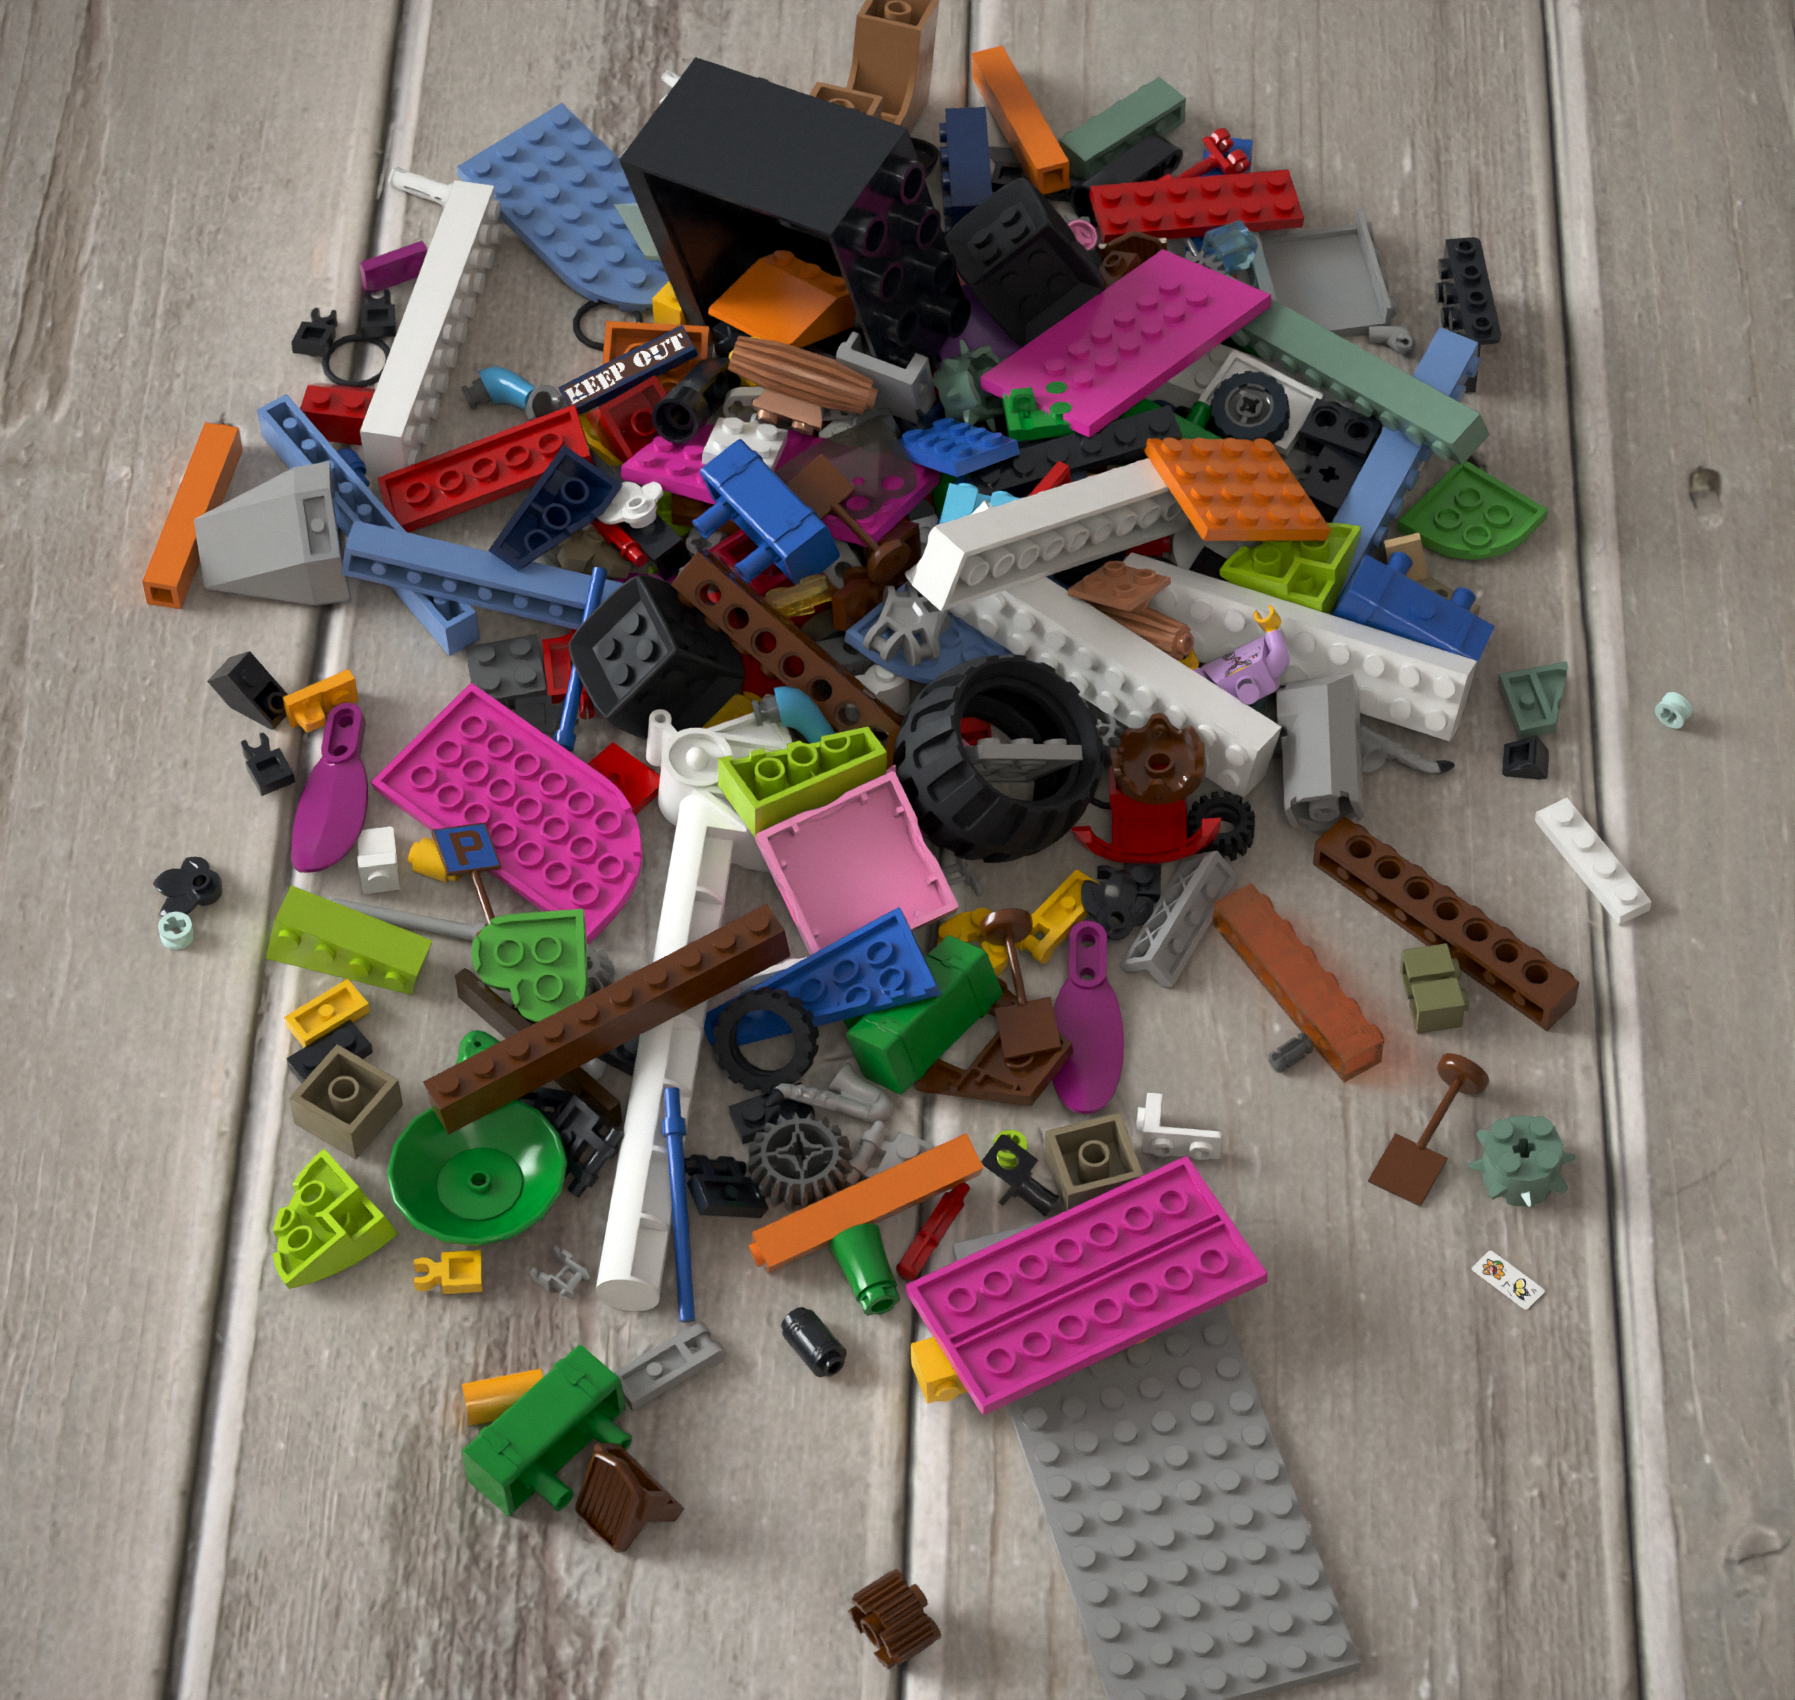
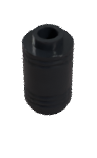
M799 1307L786 1315L781 1323L782 1336L814 1375L824 1377L833 1376L838 1373L845 1364L847 1351L816 1313L805 1307Z

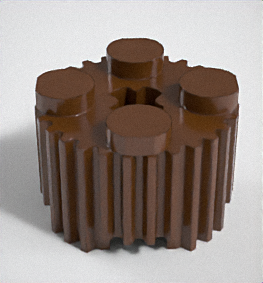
M897 1569L886 1573L855 1593L853 1598H851L854 1607L848 1610V1613L851 1615L850 1618L854 1622L855 1628L860 1634L865 1632L870 1642L879 1649L873 1654L878 1659V1662L882 1663L888 1670L895 1665L899 1666L941 1638L942 1634L937 1624L923 1611V1608L928 1605L924 1593L916 1584L908 1587L905 1578Z

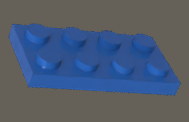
M954 418L937 420L933 423L934 427L924 431L922 429L907 431L902 434V439L891 442L894 456L955 477H960L1020 454L1017 440L1002 436V433L986 431V428H977L970 426L969 423L954 421Z

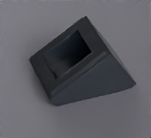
M1538 736L1504 744L1502 769L1504 776L1539 780L1547 779L1549 750Z

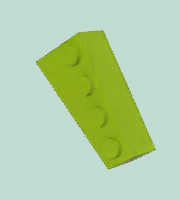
M869 727L821 736V741L806 744L796 741L787 743L786 749L766 752L765 748L749 751V756L733 759L732 755L719 757L718 787L756 838L757 833L804 811L824 807L836 801L846 792L885 775L887 751Z
M291 885L274 920L266 959L412 995L427 962L433 940Z

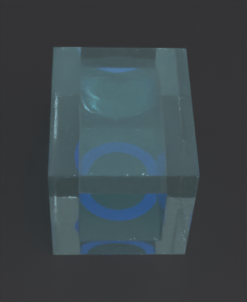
M1241 220L1207 231L1201 251H1204L1206 258L1213 254L1216 255L1217 262H1223L1226 274L1229 275L1252 267L1258 242L1255 235L1246 228Z

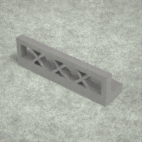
M1218 851L1194 854L1183 859L1154 907L1151 917L1143 925L1120 963L1125 972L1148 970L1162 988L1175 984L1238 878V875Z

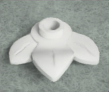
M633 482L620 483L623 485L605 512L597 518L599 521L610 525L625 521L633 528L648 526L656 519V502L663 496V488L657 482L648 483L643 487Z

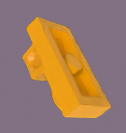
M347 669L284 696L283 701L287 721L291 727L295 728L300 725L306 733H310V731L325 726L326 719L324 714L328 715L335 706L342 703H356L359 701L355 677Z

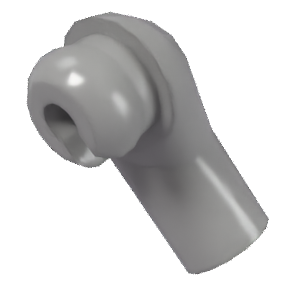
M1402 326L1368 327V343H1386L1395 352L1402 355L1410 354L1415 349V339Z

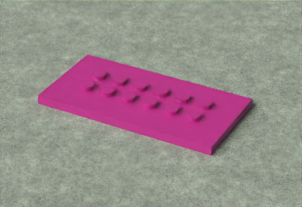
M1162 249L980 377L981 389L1003 398L1002 393L1010 396L1011 389L1032 387L1037 408L1049 414L1052 404L1067 402L1071 404L1072 409L1068 413L1063 414V420L1070 423L1071 430L1090 438L1270 308L1271 294ZM1060 381L1067 385V390L1060 394H1052L1047 392L1046 386L1051 382Z
M1185 1156L906 1284V1294L982 1415H985L1267 1283L1268 1273L1188 1156Z

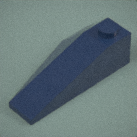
M563 445L488 551L517 571H520L601 516L623 485Z

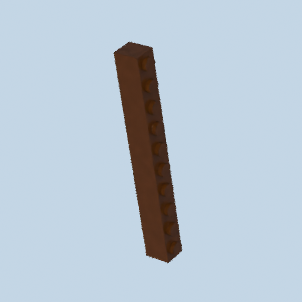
M767 904L751 911L423 1081L431 1107L448 1135L791 957L784 928Z

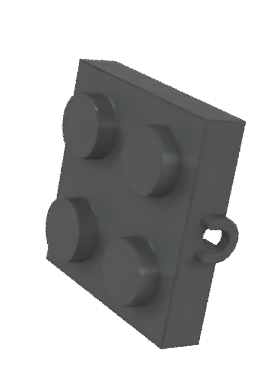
M537 634L465 647L471 683L508 709L514 710V705L508 704L514 698L548 696Z

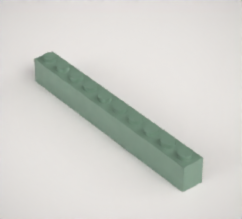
M1271 299L1270 308L1231 335V338L1242 347L1250 346L1263 359L1267 361L1270 359L1275 360L1285 371L1292 375L1298 373L1314 388L1319 389L1323 387L1339 402L1344 403L1347 401L1353 404L1364 416L1370 417L1372 415L1380 419L1386 428L1394 432L1396 430L1403 432L1414 444L1428 446L1442 460L1447 461L1451 459L1462 466L1490 435L1480 413Z

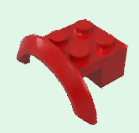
M1155 764L1151 768L1154 770H1163L1167 768L1169 765ZM1110 766L1109 800L1112 813V845L1097 837L1091 830V826L1072 828L1075 840L1094 855L1119 863L1159 864L1191 856L1206 848L1218 835L1221 818L1202 819L1200 829L1188 839L1187 797L1174 803L1163 805L1137 802L1120 790L1115 781L1113 766Z

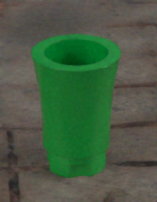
M872 1223L859 1224L842 1231L830 1241L828 1249L841 1267L856 1301L861 1304L863 1312L869 1316L873 1314L881 1315L892 1310L900 1301V1296L884 1250L880 1227Z

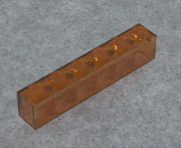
M1250 883L1214 903L1213 926L1302 1033H1306L1313 1041L1314 1048L1343 1083L1382 1062L1385 1041L1380 1029L1374 1024L1371 1025L1366 1020L1358 1003L1353 998H1348L1340 989L1334 974L1330 971L1326 972L1318 963L1313 949L1308 945L1304 946L1297 938L1291 923L1286 919L1282 920L1274 910V906L1266 894H1261Z

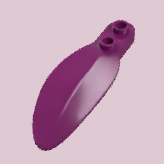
M354 703L339 704L328 713L321 746L322 758L311 771L300 797L294 822L291 850L293 866L300 873L319 872L341 861L357 842L365 823L368 807V780L360 754L366 720L361 709Z
M1094 921L1079 922L1070 931L1068 979L1061 988L1053 1008L1058 1031L1072 1043L1074 1053L1052 1081L1061 1102L1071 1111L1080 1114L1096 1113L1111 1101L1120 1080L1124 1057V1032L1121 1011L1115 992L1106 976L1107 933L1103 926ZM1092 942L1094 945L1092 947H1084L1082 943ZM1084 975H1091L1093 979L1083 980L1081 977Z

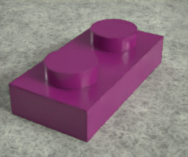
M423 240L359 262L362 284L365 291L371 290L372 294L418 278L428 252Z

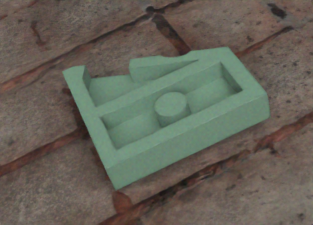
M1567 661L1499 674L1498 684L1519 739L1555 732L1567 676Z

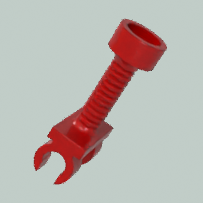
M1219 128L1210 137L1206 136L1202 139L1206 151L1210 155L1209 157L1201 161V163L1199 162L1198 165L1192 166L1189 170L1187 169L1178 177H1172L1168 173L1158 180L1200 177L1203 174L1205 175L1206 172L1208 173L1215 169V167H1219L1224 175L1244 173L1251 164L1242 149L1231 152L1226 159L1221 153L1228 151L1234 142L1226 128Z

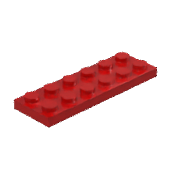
M1289 169L1091 186L1089 195L1103 243H1109L1132 231L1157 238L1176 239L1210 236L1222 229H1229L1230 234L1302 228L1304 222V215ZM1223 231L1217 235L1227 234V232Z
M575 404L378 477L385 508L402 528L409 533L533 487L563 445L591 464H594Z

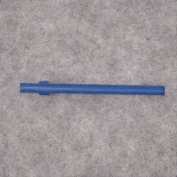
M593 568L582 623L601 604L607 570L604 568ZM574 665L572 666L559 730L555 731L553 738L556 743L569 752L574 750L576 735L573 732L583 689V683Z
M670 1087L664 1089L665 1119L662 1120L663 1137L667 1138L679 1322L687 1323L695 1321L683 1150L686 1122L685 1118L681 1117L679 1088Z

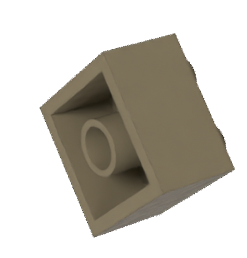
M336 1045L289 1098L295 1125L354 1159L359 1157L403 1106L399 1080L339 1045Z
M1120 1112L1045 1131V1159L1064 1211L1144 1175Z

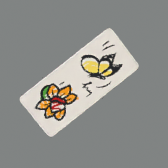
M1492 1250L1488 1251L1472 1267L1474 1273L1524 1310L1529 1309L1545 1293L1542 1287Z

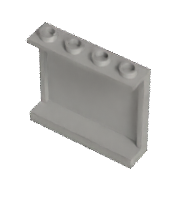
M1362 209L1357 210L1355 225L1259 237L1258 231L1241 233V251L1251 286L1271 294V299L1342 338L1368 334L1369 326H1390L1391 317L1396 316L1395 299L1393 296H1388L1387 293L1389 289L1387 273L1380 270V250L1378 246L1373 247V227L1371 222H1366Z

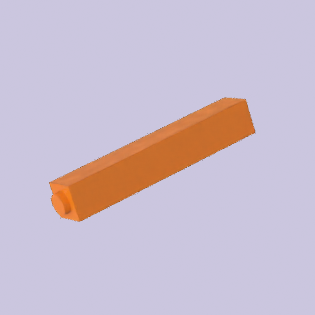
M998 46L971 53L973 81L1029 181L1043 195L1070 188L1069 161L1004 47Z
M204 423L142 580L147 604L182 609L200 562L194 519L223 503L243 451L239 427L226 424Z
M967 1133L753 1231L751 1236L753 1243L748 1245L749 1252L756 1266L764 1265L769 1274L827 1247L836 1235L850 1227L865 1223L876 1224L980 1176L984 1167Z

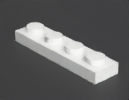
M1567 797L1536 812L1535 822L1618 925L1650 911L1652 901Z

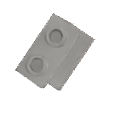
M852 332L847 342H842L836 354L838 362L874 380L872 387L879 389L874 403L876 408H889L892 415L915 424L918 422L916 410L920 409L924 413H928L936 400V394L927 357L915 353L907 368L903 369L864 354L861 336L856 332Z

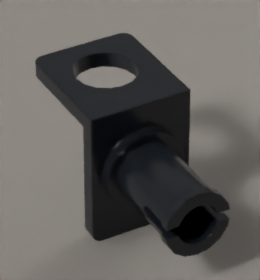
M1004 1134L999 1136L982 1160L983 1166L1010 1185L998 1203L1004 1206L1011 1196L1013 1198L1019 1196L1045 1217L1055 1205L1059 1196L1031 1177L1033 1174L1031 1170L1038 1162V1159ZM999 1151H1011L1017 1158V1166L1011 1170L1001 1167L997 1161Z

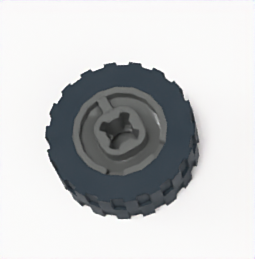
M1245 371V373L1241 374L1236 373L1231 378L1222 381L1221 386L1214 391V398L1211 399L1210 403L1214 431L1219 437L1251 441L1262 438L1271 441L1274 446L1278 440L1281 441L1284 437V432L1289 427V401L1284 387L1281 383L1278 384L1274 377H1269L1259 371L1258 373Z

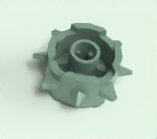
M962 339L960 340L961 354L950 359H944L940 370L934 373V385L938 389L940 400L945 408L946 418H954V421L969 423L970 426L986 421L992 432H995V417L1005 414L1002 398L981 389L980 377L1006 358L999 359L995 353L991 352L993 348L988 344L970 351Z
M1517 1115L1496 1120L1490 1127V1131H1478L1476 1136L1484 1147L1483 1158L1468 1163L1469 1169L1482 1171L1481 1177L1486 1189L1489 1191L1488 1197L1495 1199L1501 1196L1507 1199L1506 1203L1509 1205L1532 1208L1535 1204L1543 1202L1546 1195L1551 1191L1565 1193L1568 1190V1186L1560 1175L1561 1165L1575 1160L1576 1155L1563 1152V1143L1558 1132L1555 1130L1556 1127L1550 1120L1544 1116Z

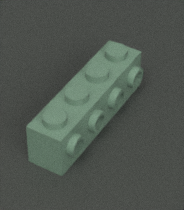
M1158 77L1150 83L1142 85L1137 91L1123 100L1115 102L1113 106L1099 115L1091 117L1078 128L1067 132L1059 139V145L1069 161V172L1075 177L1086 179L1104 168L1149 134L1157 133L1162 137L1185 122L1186 98L1162 78Z

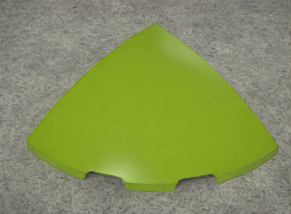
M1327 523L1331 531L1326 541H1264V543L1252 549L1244 545L1225 561L1219 569L1220 576L1231 584L1330 614L1356 552L1362 532L1361 526Z
M323 1148L304 1167L292 1183L295 1194L290 1200L289 1205L278 1210L273 1227V1233L278 1239L277 1252L273 1253L272 1256L280 1278L291 1289L332 1276L360 1262L379 1250L399 1233L352 1178Z

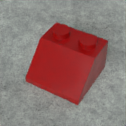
M656 375L585 416L602 445L622 463H626L638 451L653 442L654 438L660 436L652 422V411L666 393Z
M328 383L307 385L300 410L328 442L362 446L360 430L376 389Z

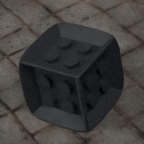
M1025 178L1016 179L996 191L964 216L945 237L949 252L955 257L956 271L970 287L972 293L986 312L1021 347L1027 345L1097 296L1104 288L1103 278L1088 251L1077 241L1068 224L1044 195Z
M637 575L618 587L575 632L569 643V652L573 665L590 699L600 714L613 726L624 732L647 740L649 716L658 709L666 710L670 713L672 718L671 725L677 732L688 728H702L735 695L745 679V672L741 658L736 648L731 644L732 640L729 635L723 630L718 632L711 628L704 621L706 615L697 607L690 608L681 602L676 596L678 591L671 586V583L652 576Z

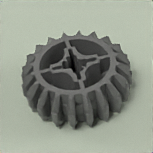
M795 1111L791 1120H786L780 1115L777 1119L778 1125L766 1122L764 1133L756 1132L754 1144H750L748 1150V1172H750L752 1182L759 1185V1193L764 1198L771 1197V1203H773L774 1207L785 1202L789 1212L794 1205H801L803 1209L809 1206V1204L816 1203L846 1188L847 1179L844 1175L852 1172V1165H850L849 1160L853 1158V1152L850 1149L847 1136L841 1135L839 1125L830 1127L827 1117L817 1122L812 1112L806 1119H802ZM798 1155H801L803 1169L799 1168Z

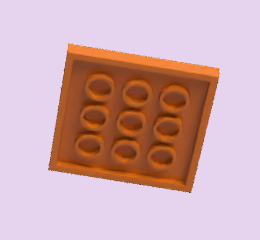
M1168 437L1164 438L1163 441L1160 439H1148L1144 452L1203 541H1326L1331 528L1271 441L1262 438L1251 441L1233 438L1177 440Z

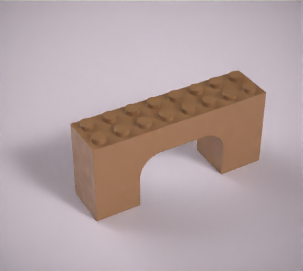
M866 0L856 16L852 64L846 88L817 81L809 95L906 127L910 135L929 100L939 0Z

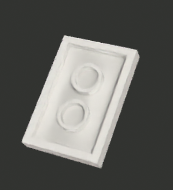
M1233 349L1198 401H1202L1210 406L1216 388L1221 386L1222 381L1231 378L1236 373L1241 374L1245 373V371L1258 373L1259 371L1269 377H1274L1278 384L1281 383L1284 387L1290 409L1288 430H1285L1284 437L1281 441L1278 440L1274 447L1278 452L1287 456L1300 438L1299 431L1316 398L1324 400V395Z

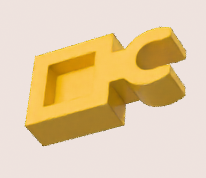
M481 1250L441 1252V1262H434L425 1257L414 1260L415 1272L428 1273L424 1277H414V1286L417 1291H428L436 1285H442L443 1294L483 1292Z

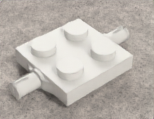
M754 413L751 416L749 423L734 417H719L703 450L702 464L706 465L735 441L742 439L763 458V461L774 472L787 443L788 430L779 429L771 424H765L764 420L757 419L758 413Z

